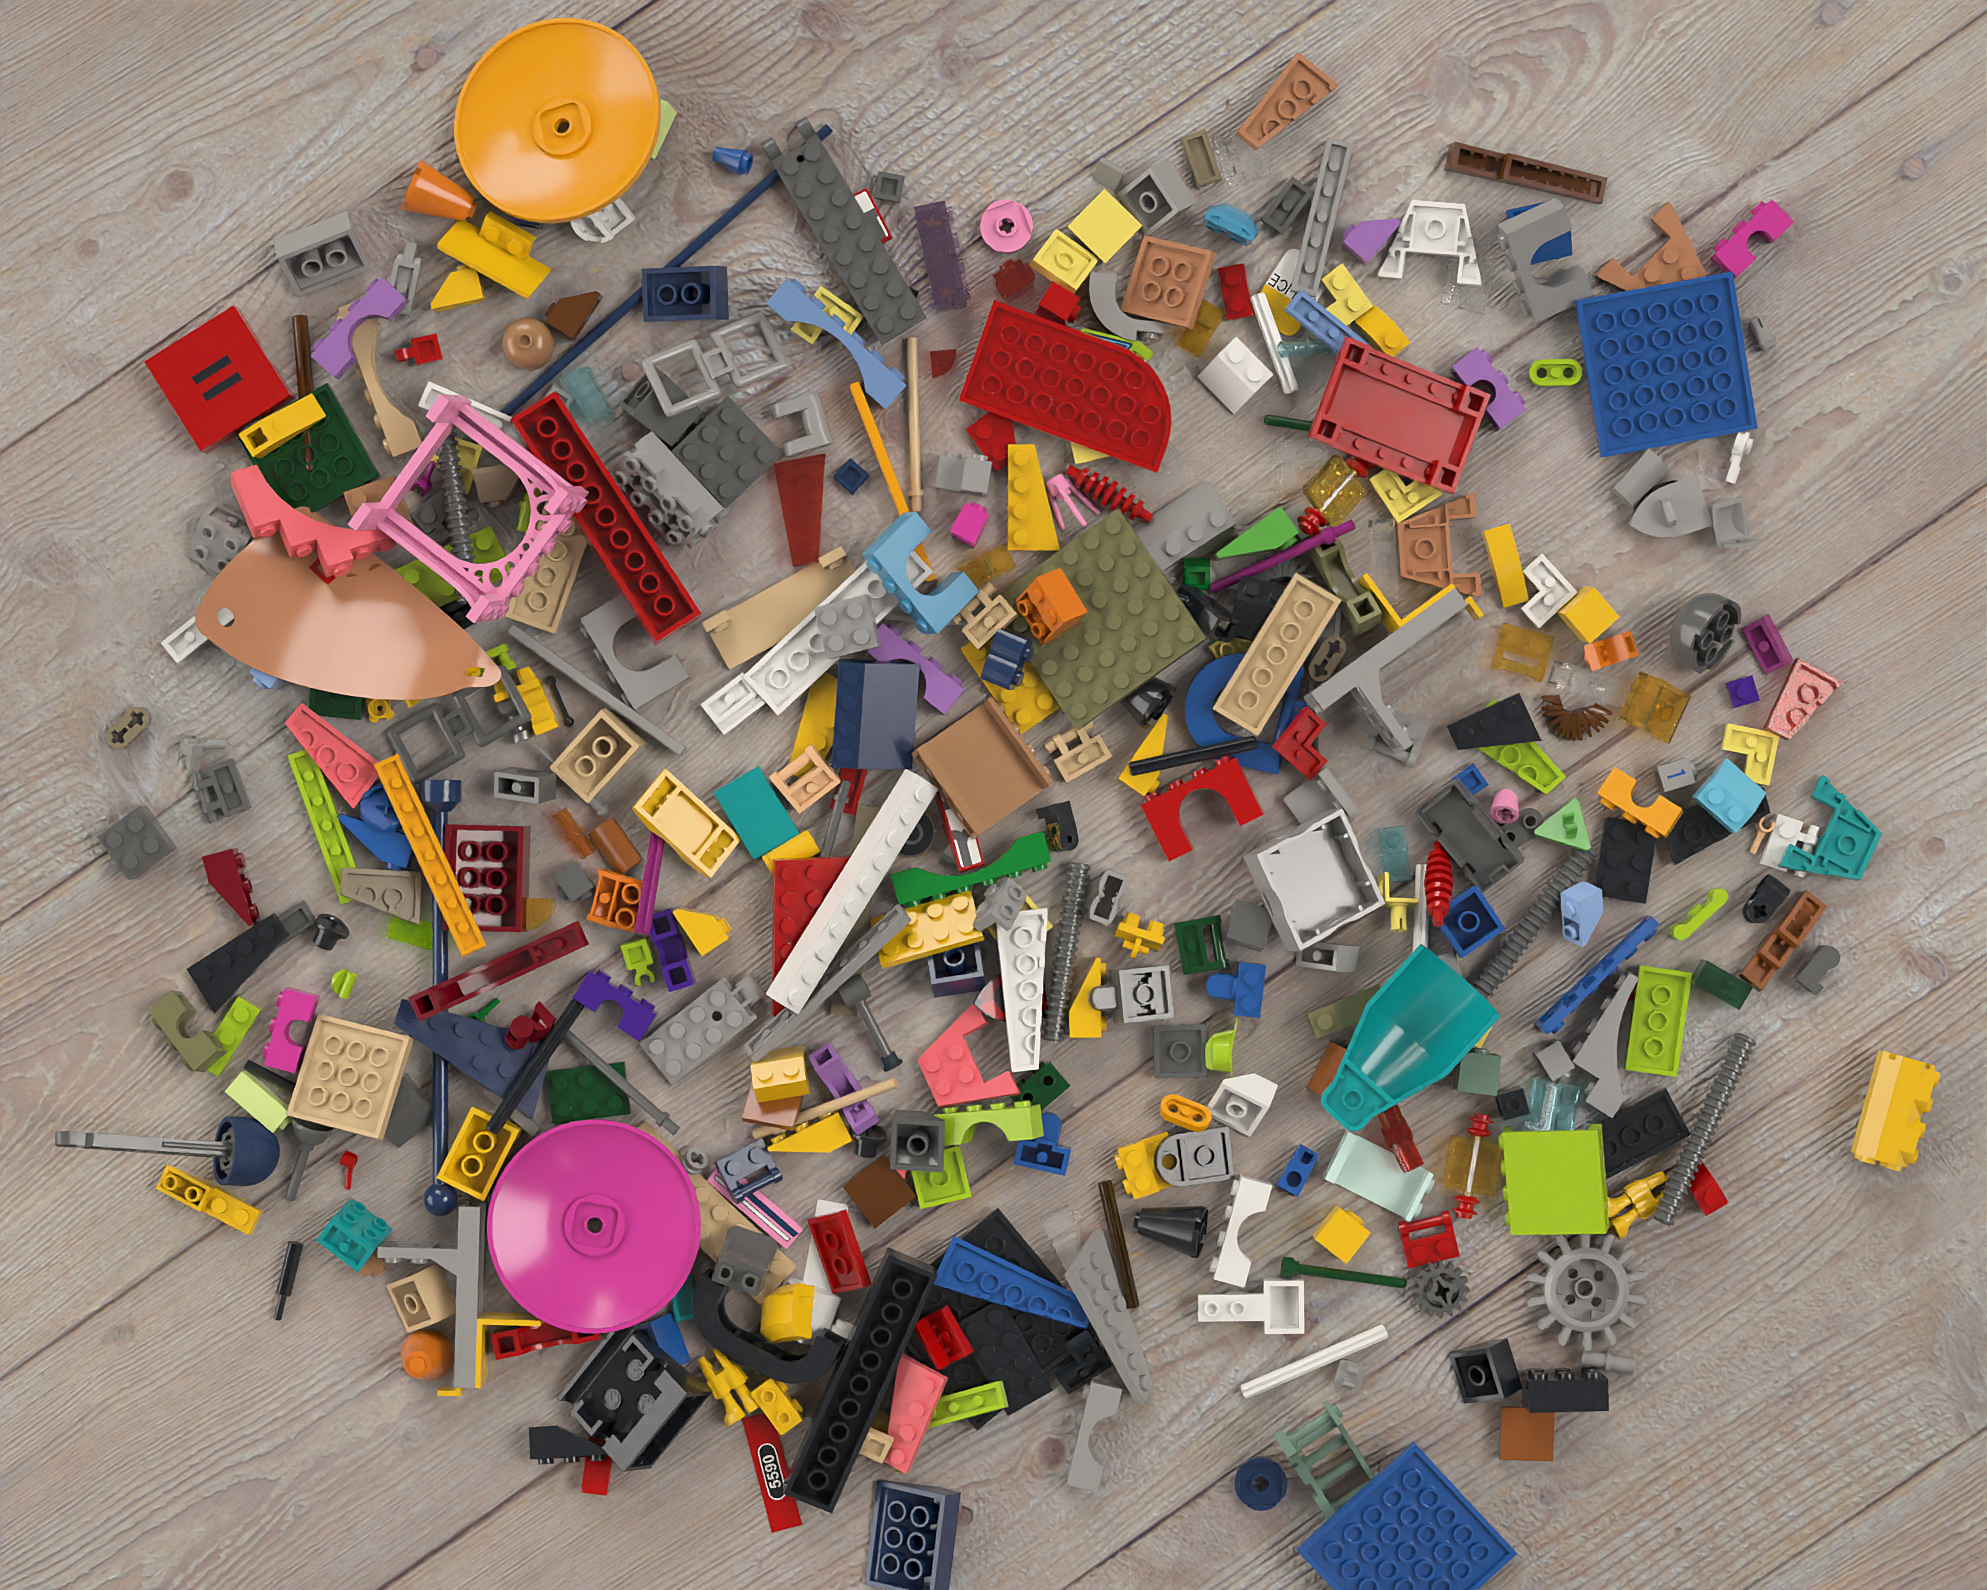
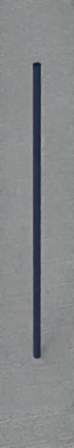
M825 124L816 134L822 142L833 130ZM799 156V157L797 158V161L799 162V161H800L801 159H803L804 157H803V156ZM776 169L760 181L663 268L680 267L781 178ZM642 286L500 412L508 416L514 414L643 300Z

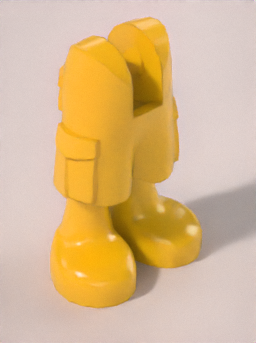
M1663 1171L1623 1187L1624 1195L1620 1197H1608L1609 1228L1618 1240L1627 1236L1628 1228L1635 1220L1640 1219L1644 1221L1652 1216L1653 1212L1656 1213L1657 1209H1655V1206L1660 1204L1658 1200L1660 1197L1663 1198V1194L1660 1191L1653 1195L1651 1189L1667 1180ZM1632 1204L1631 1210L1620 1216L1613 1217L1623 1208Z
M715 1348L713 1352L718 1362L722 1365L721 1368L715 1371L705 1356L698 1359V1364L707 1380L706 1384L713 1390L711 1393L715 1400L721 1399L725 1406L726 1415L724 1423L728 1428L746 1416L744 1410L731 1395V1390L736 1391L748 1414L760 1406L752 1397L751 1391L744 1384L747 1382L748 1377L741 1367L734 1363L729 1356Z

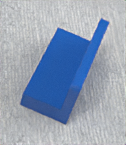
M673 1312L635 1325L681 1366L690 1362L689 1353L678 1323L675 1322Z

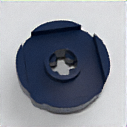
M1256 1456L1240 1464L1235 1474L1234 1487L1237 1496L1244 1504L1253 1510L1264 1511L1275 1507L1285 1496L1287 1478L1277 1461L1264 1456ZM1258 1477H1263L1265 1481H1268V1485H1264L1263 1490H1258V1487L1253 1485V1482L1257 1481Z

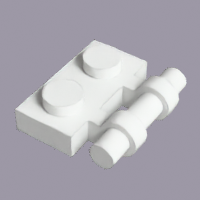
M1776 814L1774 819L1775 826L1770 831L1760 864L1787 872L1788 869L1778 867L1787 845L1792 844L1796 846L1797 840L1804 842L1802 850L1812 855L1813 848L1818 845L1820 839L1817 838L1820 827L1810 825L1808 833L1804 834L1800 832L1803 825L1802 821ZM1795 870L1794 875L1804 878L1806 872Z

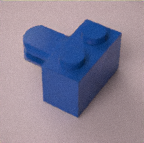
M1238 961L1236 975L1220 973L1210 975L1205 984L1206 991L1212 998L1233 1001V1015L1260 1018L1266 965Z
M1045 1112L1041 1114L1044 1136L1031 1140H1018L1013 1164L1065 1176L1071 1147L1058 1144L1062 1128L1061 1120L1056 1114Z

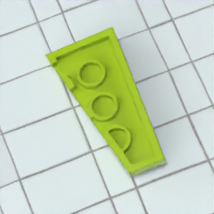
M1496 698L1493 699L1486 707L1498 702ZM1536 742L1478 748L1545 794H1548L1566 778V775Z

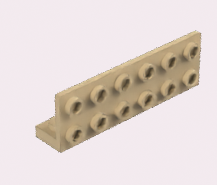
M842 546L818 558L817 562L732 609L724 610L702 622L729 669H733L778 644L815 607H818L855 572Z

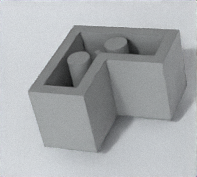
M946 452L945 457L940 456L935 489L981 497L988 496L992 462L988 461L987 456L972 454L971 458H966L965 460L961 459V454Z

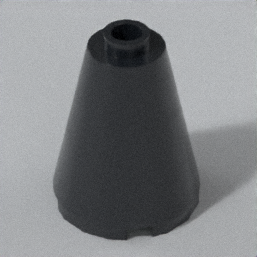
M1154 677L1122 699L1120 703L1137 724L1146 730L1151 726L1148 722L1152 718L1157 721L1166 710L1173 698L1169 693L1170 691L1176 692V687Z
M1207 1207L1142 1208L1141 1213H1136L1134 1228H1137L1139 1235L1191 1258L1198 1259L1204 1245L1201 1242L1203 1235H1206L1208 1225Z

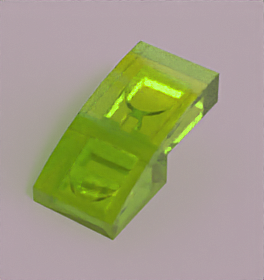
M391 916L386 937L432 951V922L420 919V923L417 926Z

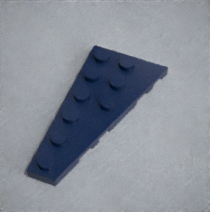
M405 999L400 1000L393 1024L503 1100L544 1041L538 1040L534 1044L528 1041L523 1049H513L505 1042L508 1029L447 1011L440 1012L419 1022L410 1001ZM549 1060L516 1107V1109L531 1120L534 1117Z

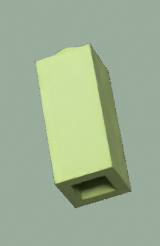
M242 1071L225 1090L231 1098L272 1133L279 1129L284 1131L291 1123L292 1118L286 1115L289 1105L249 1071Z

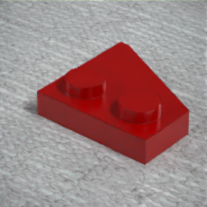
M988 412L969 426L966 431L983 455L988 457V461L992 462L994 470L998 472L1008 465V444H1016L1012 420Z

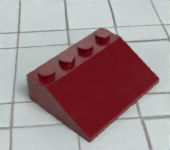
M446 824L445 856L480 931H528L531 826ZM443 916V930H450Z

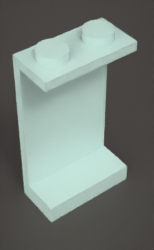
M1348 1130L1345 1131L1323 1175L1325 1180L1333 1184L1336 1183L1402 1216L1409 1222L1412 1217L1417 1218L1423 1206L1420 1201L1424 1193L1427 1195L1430 1193L1435 1182L1432 1179L1434 1174Z

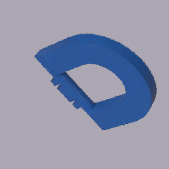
M1230 653L1215 658L1202 667L1191 681L1185 700V718L1193 739L1200 747L1244 737L1229 733L1219 726L1213 715V702L1218 692L1226 686L1246 653ZM1304 666L1300 667L1285 691L1273 743L1257 740L1258 748L1256 750L1229 755L1231 759L1237 756L1241 766L1279 774L1283 757L1272 746L1300 713L1295 708L1303 709L1305 707V701L1297 700L1305 669Z

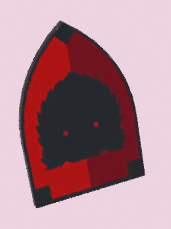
M999 974L984 985L977 994L973 1005L990 1018L1006 1022L1001 974ZM1044 977L1042 994V1018L1047 1016V1014L1044 1012L1045 1009H1048V1005H1046L1047 997L1044 984Z

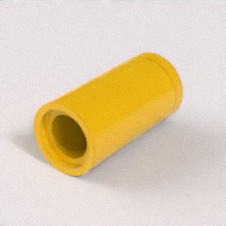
M806 829L763 855L762 858L773 875V859L811 858L821 851L810 832Z

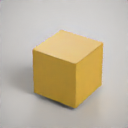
M1584 586L1577 594L1556 612L1577 638L1586 643L1593 642L1619 618V615L1595 587Z
M1336 1204L1312 1236L1347 1264L1371 1232L1363 1225L1364 1221L1351 1210L1347 1209L1345 1211Z

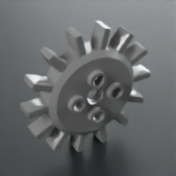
M1609 1232L1603 1236L1599 1248L1590 1246V1234H1579L1580 1246L1572 1248L1569 1247L1567 1239L1563 1235H1555L1556 1243L1562 1253L1555 1258H1551L1546 1251L1537 1249L1535 1254L1538 1259L1548 1265L1545 1275H1539L1534 1272L1525 1274V1279L1532 1284H1542L1543 1291L1541 1295L1527 1298L1525 1300L1528 1307H1538L1546 1304L1549 1313L1540 1318L1536 1325L1542 1331L1547 1329L1556 1320L1563 1324L1557 1337V1342L1562 1346H1565L1569 1341L1573 1330L1582 1332L1581 1344L1585 1351H1591V1334L1594 1331L1602 1330L1604 1338L1611 1345H1614L1617 1342L1616 1336L1610 1328L1611 1324L1618 1319L1626 1327L1632 1329L1637 1325L1632 1317L1623 1312L1627 1303L1646 1305L1647 1299L1643 1296L1629 1293V1284L1647 1278L1646 1273L1640 1270L1625 1273L1622 1266L1632 1259L1635 1252L1629 1247L1624 1249L1615 1258L1610 1255L1609 1249L1614 1243L1615 1236ZM1574 1268L1576 1269V1275L1572 1278L1568 1277V1270ZM1596 1271H1602L1603 1276L1600 1280L1594 1279ZM1582 1281H1589L1592 1285L1591 1292L1587 1295L1578 1293L1577 1287ZM1569 1294L1573 1295L1574 1301L1567 1304L1565 1297ZM1594 1297L1600 1298V1303L1597 1306H1592L1591 1300Z

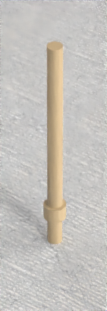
M891 1078L802 1111L798 1115L796 1125L898 1088V1082L895 1078ZM762 1126L752 1130L756 1140L771 1134L778 1135L786 1132L785 1129Z

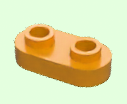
M1175 1094L1167 1095L1161 1101L1159 1112L1166 1121L1194 1132H1202L1209 1127L1211 1112L1206 1106Z

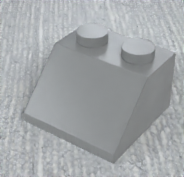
M1168 158L1149 167L1118 193L1130 214L1142 225L1140 229L1145 236L1152 235L1197 203Z

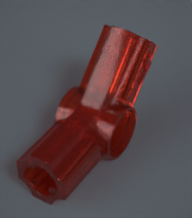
M1398 1103L1378 1114L1377 1116L1382 1126L1380 1127L1382 1135L1389 1149L1393 1150L1403 1173L1405 1174L1424 1165L1413 1141L1412 1131L1405 1117L1402 1116Z

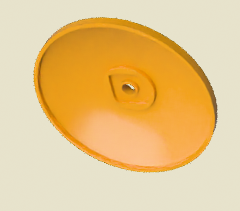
M554 18L531 23L513 31L495 43L481 57L468 75L457 102L454 120V138L460 163L465 174L481 195L495 207L509 215L538 223H561L584 218L604 209L619 199L630 189L646 168L656 146L660 130L661 103L659 91L648 64L638 50L622 35L609 27L578 18ZM568 122L570 124L569 129L565 133H558V127L561 123Z

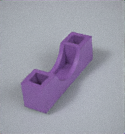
M383 277L379 280H373L366 288L368 293L361 300L359 298L356 299L348 308L349 314L344 319L339 318L331 326L330 330L332 332L328 337L318 340L312 348L314 352L310 356L338 380L356 361L352 351V338L356 329L363 322L372 318H384L393 321L410 302Z
M882 623L878 628L882 646L865 651L878 661L908 660L914 664H920V669L923 671L926 679L924 698L945 715L965 691L961 687L964 682L953 673L949 676L944 674L940 670L943 665L932 656L928 660L920 654L923 649L911 639L908 643L901 639L899 636L902 632L894 625L889 623L888 626H885Z

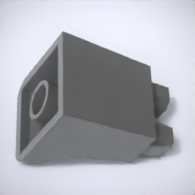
M655 367L672 405L689 398L666 374ZM644 373L620 403L624 410L671 446H676L686 436L684 432L690 425L695 428L705 418L698 406L675 416L667 417L646 373Z
M738 1225L732 1226L727 1231L713 1271L712 1281L757 1296L764 1288L776 1254V1240Z

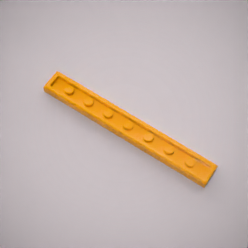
M859 381L850 384V390L898 513L901 516L904 512H910L862 386ZM921 542L914 551L932 569ZM934 571L925 582L930 583L937 580Z
M399 754L374 764L462 957L486 947L484 938Z

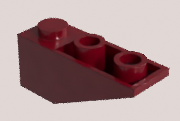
M238 848L203 856L202 860L209 884L248 926L256 925L260 915L256 903L252 904L250 893H253L250 879L245 878L243 868L246 867L243 853H239Z

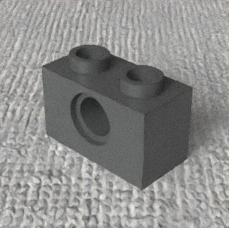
M517 767L494 771V798L536 804L556 799V773Z

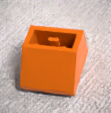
M1061 568L1036 577L1015 601L1020 614L1024 616L1033 635L1038 639L1041 646L1076 625L1088 612Z

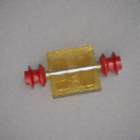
M1333 455L1302 491L1313 508L1306 507L1304 510L1306 516H1298L1297 521L1300 530L1307 535H1318L1320 532L1318 526L1328 527L1332 525L1336 527L1340 525L1366 495L1356 477L1366 478L1368 476L1367 470H1373L1375 465L1353 457L1354 459L1348 458L1345 463L1341 455Z
M1474 1112V1117L1468 1116L1473 1123L1472 1127L1466 1128L1470 1135H1474L1472 1138L1450 1135L1441 1185L1443 1188L1463 1191V1194L1454 1197L1458 1201V1206L1452 1208V1211L1456 1212V1217L1472 1219V1215H1478L1473 1208L1474 1205L1480 1202L1476 1197L1470 1195L1477 1193L1495 1197L1503 1152L1499 1148V1143L1484 1141L1481 1138L1492 1135L1487 1129L1488 1124H1492L1494 1121L1489 1120L1490 1115Z

